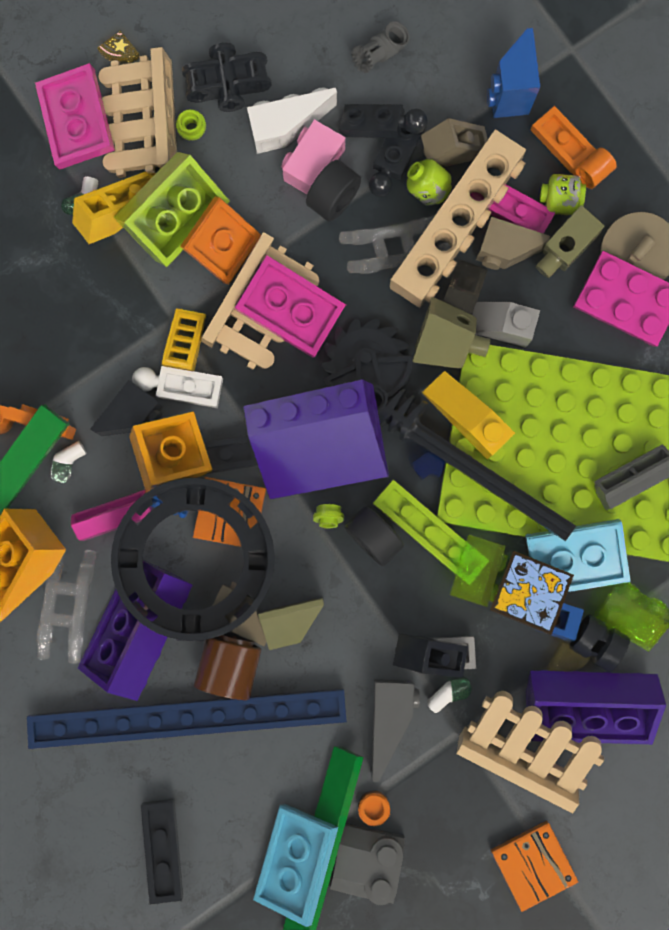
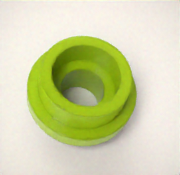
M185 110L176 120V129L182 138L197 140L205 133L206 122L203 115L198 111ZM190 123L197 125L192 130H188L186 127Z
M323 504L316 507L313 521L319 523V526L322 528H336L338 523L344 521V514L341 513V507L338 505Z

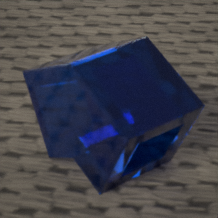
M427 452L414 461L411 466L421 480L429 475L439 478L445 461Z

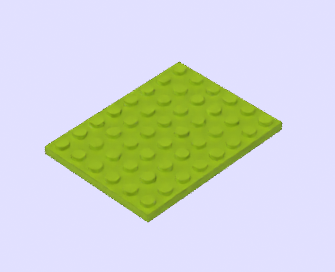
M495 345L489 346L486 357L468 353L465 363L460 370L459 383L491 408L515 434L488 459L453 424L451 425L449 442L576 526L620 519L623 525L627 555L669 562V478L609 510H605L596 494L594 481L662 444L669 450V375ZM445 462L437 517L445 524L526 537L525 535L549 531Z

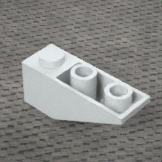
M318 88L309 94L300 96L290 94L282 100L273 102L259 101L253 106L247 107L257 154L287 147L299 137L304 127L309 128L314 119L318 121L337 105L336 88Z

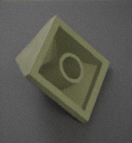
M320 597L259 613L260 623L269 650L301 643L324 606V598Z

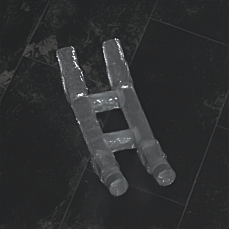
M435 215L370 230L341 232L339 235L341 244L363 245L372 242L376 258L349 261L347 264L348 272L367 274L401 266L415 245L412 235L423 233ZM400 236L405 253L388 256L384 239ZM447 242L436 245V248L441 251L450 249Z
M85 550L78 572V584L59 581L66 551L53 574L46 579L40 624L37 630V658L42 660L50 658L53 625L71 628L68 636V662L72 664L81 662L85 615L97 552L93 550ZM57 594L76 596L73 615L54 613Z

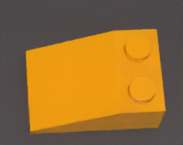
M4 508L0 516V622L53 574L66 551V548L36 509Z

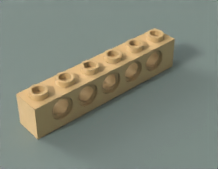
M496 129L391 278L390 289L421 308L425 300L430 303L431 297L434 298L440 289L436 285L442 276L448 278L455 268L457 262L454 258L459 251L465 253L475 237L471 234L477 226L482 228L489 219L492 212L488 209L495 201L499 204L509 189L505 185L510 177L516 179L526 163L522 159L526 152L525 148ZM496 168L500 171L501 175L493 176L488 173L487 169ZM470 193H481L484 200L476 201L471 198ZM460 216L465 218L468 224L458 226L452 219ZM445 241L450 245V249L441 251L436 248L435 243ZM426 265L434 273L430 276H423L417 269L420 266Z

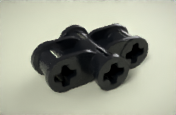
M218 43L211 46L209 56L213 60L191 62L182 67V75L186 78L188 87L186 99L193 103L220 99L218 101V108L223 112H233L242 109L245 102L240 95L265 92L272 86L271 79L267 77L265 65L268 61L266 54L251 52L234 56L236 49L231 43Z

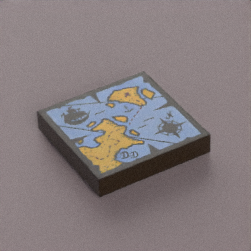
M513 551L490 611L551 636L574 574Z

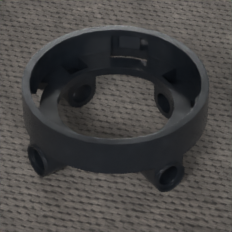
M203 478L173 480L145 493L129 508L122 518L115 533L111 551L113 581L125 607L144 626L160 635L176 639V641H205V639H211L230 632L244 623L257 610L265 598L272 581L275 563L273 539L265 519L256 506L236 489L221 482ZM156 496L162 503L151 510L137 525L131 518L135 513L141 516L146 509L153 505L151 498ZM235 498L240 501L237 507L249 519L254 516L257 520V523L251 529L244 518L228 505ZM182 511H205L220 517L235 531L242 546L243 568L237 585L225 599L205 609L185 610L166 603L151 589L144 573L143 553L150 534L164 519ZM134 592L137 593L141 601L151 611L158 615L152 622L146 618L149 613L137 600L133 603L130 601L129 597ZM249 593L254 602L252 605L246 602L234 614L237 619L230 623L224 616L236 609Z

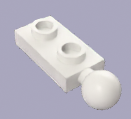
M161 366L160 376H158L152 369L141 367L133 373L132 382L145 392L156 387L157 398L218 408L223 377Z

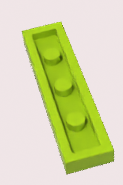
M392 480L374 501L373 505L465 584L469 585L489 562L396 481Z

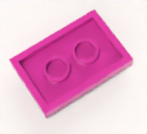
M90 63L35 83L54 165L57 168L63 169L115 151L95 69Z
M602 251L573 308L653 347H657L669 325V282Z
M267 255L234 310L314 358L346 304Z

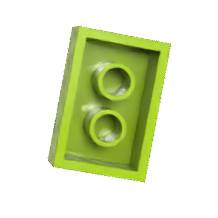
M176 152L114 218L156 262L168 267L183 251L180 247L213 198L220 197L226 204L230 201L190 154Z

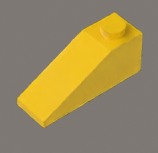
M145 171L74 198L72 223L88 244L114 235L123 228L115 220L114 216L156 173L148 174Z
M446 371L422 392L486 459L494 455L515 434L491 408Z

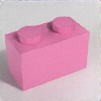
M314 119L309 128L304 127L297 140L298 146L294 152H288L282 162L281 168H283L284 181L308 194L311 185L320 172L330 162L340 159L345 151L346 138Z

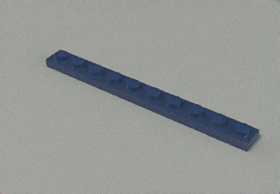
M344 689L250 696L249 700L225 698L34 714L27 716L28 749L347 722Z

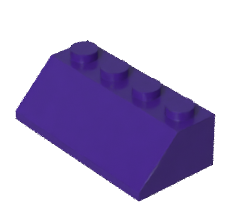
M143 559L144 573L151 589L166 603L182 609L193 584ZM115 589L77 669L107 693L138 701L168 637L160 635L140 623L125 607ZM136 592L129 597L132 603L137 600L149 613L146 618L151 622L158 617L141 601Z
M530 671L526 688V707L536 706L542 711V725L551 729L553 724L558 721L569 723L572 727L571 740L577 743H581L587 736H594L601 743L653 745L666 708L658 674ZM537 734L531 739V741L539 742L544 740L543 737Z

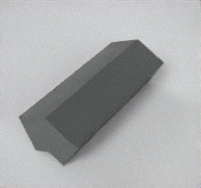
M662 444L594 481L596 494L605 510L612 509L669 478V450Z

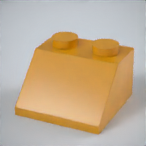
M194 411L133 426L129 438L146 493L166 482L184 478H197L212 471Z

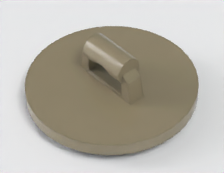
M648 212L627 214L615 221L606 231L601 243L600 253L605 251L664 280L669 275V223L663 218Z

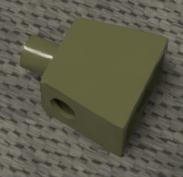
M581 205L546 243L542 251L545 256L536 265L537 270L546 278H550L558 268L565 272L598 237L604 225ZM564 245L569 249V251L564 252L560 249L559 246Z
M431 297L415 344L413 362L462 368L468 353L486 357L490 346V339L475 335L477 324L475 316Z

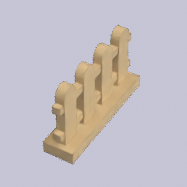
M162 47L151 48V60L145 55L139 56L140 62L120 65L118 60L111 61V66L101 69L98 75L99 81L105 87L112 88V95L103 97L102 101L106 115L113 116L114 123L108 125L113 145L115 144V152L104 156L103 166L110 173H116V176L119 178L126 177L127 171L145 169L148 174L155 173L156 167L161 169L177 152L172 60ZM141 83L140 91L122 93V86ZM142 112L143 119L123 122V114ZM144 140V148L125 150L124 143Z
M264 232L201 339V342L211 348L215 341L221 344L222 347L219 351L224 354L231 350L249 361L247 367L254 370L256 365L262 369H267L274 363L273 353L266 349L271 339L277 343L285 341L234 310L265 257L268 255L315 286L319 284L318 275L311 271L314 265L307 262L303 266L284 255L287 249L281 245L278 250L271 247L274 238ZM230 315L237 319L233 328L225 325ZM243 324L264 335L260 344L239 333Z
M506 691L497 692L492 699L486 696L482 707L486 708L478 723L471 721L468 728L464 727L459 735L456 754L573 814L579 805V789L584 790L587 786L586 775L594 764L601 766L604 761V756L601 755V741L594 736L585 737L580 744L571 740L572 727L565 721L554 723L551 729L542 725L543 714L536 706L526 707L522 714L513 710V697ZM505 719H508L515 723L508 736L504 738L497 734ZM537 734L543 737L544 740L534 753L526 749L533 736ZM566 749L572 752L573 755L563 768L555 764L563 750Z

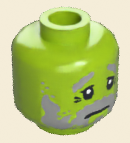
M433 159L415 162L407 172V190L423 204H440L449 196L452 189L451 175Z
M553 174L549 178L548 184H542L540 202L545 203L549 212L559 215H573L581 205L584 206L586 184H581L580 177L576 175Z

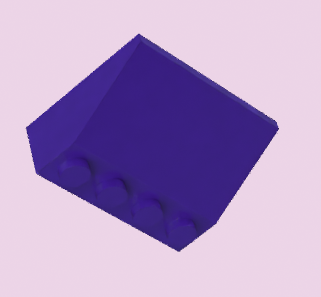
M362 379L244 406L248 437L270 499L389 477L372 383Z

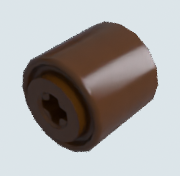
M226 633L211 639H205L194 687L206 693L225 698L249 700L262 649L254 645V642L249 639Z

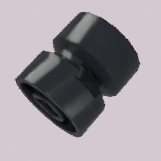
M588 614L581 621L576 640L570 642L569 648L584 658L592 656L594 664L607 672H612L625 656L630 644V637L615 628L607 630L605 622Z

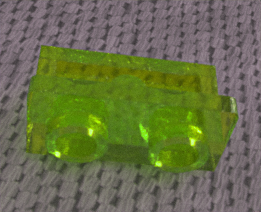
M468 535L449 595L485 607L488 606L489 601L494 602L499 586L495 584L498 571L503 572L508 555L504 554L506 546Z
M630 582L612 585L611 593L594 615L605 622L609 629H617L630 637L631 642L648 652L669 628V609L667 605L657 598L651 599L642 594Z

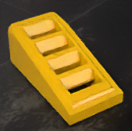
M176 308L163 354L162 366L195 372L206 314ZM181 319L197 321L196 327L181 324ZM179 330L193 332L194 336L192 338L178 335ZM176 342L189 343L191 347L190 349L178 347ZM174 352L188 355L187 360L174 358Z

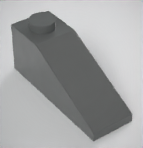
M374 679L371 772L373 782L380 781L413 718V708H419L420 693L419 689H414L412 680Z

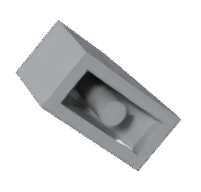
M475 302L472 315L477 318L475 334L526 348L533 339L540 310L512 302Z

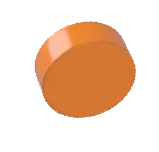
M378 791L365 793L358 804L359 816L367 825L379 826L383 824L390 815V804L387 797Z

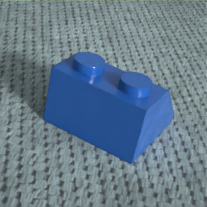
M528 28L499 61L496 74L491 76V88L487 89V105L493 109V118L529 115L540 89L533 28Z

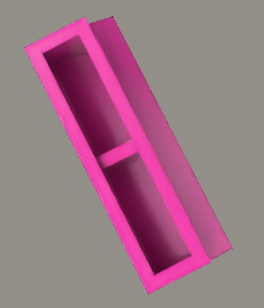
M146 490L72 514L71 527L78 540L85 541L117 530L126 512L146 493ZM150 506L141 516L135 513L131 519L135 523L141 522L154 507Z

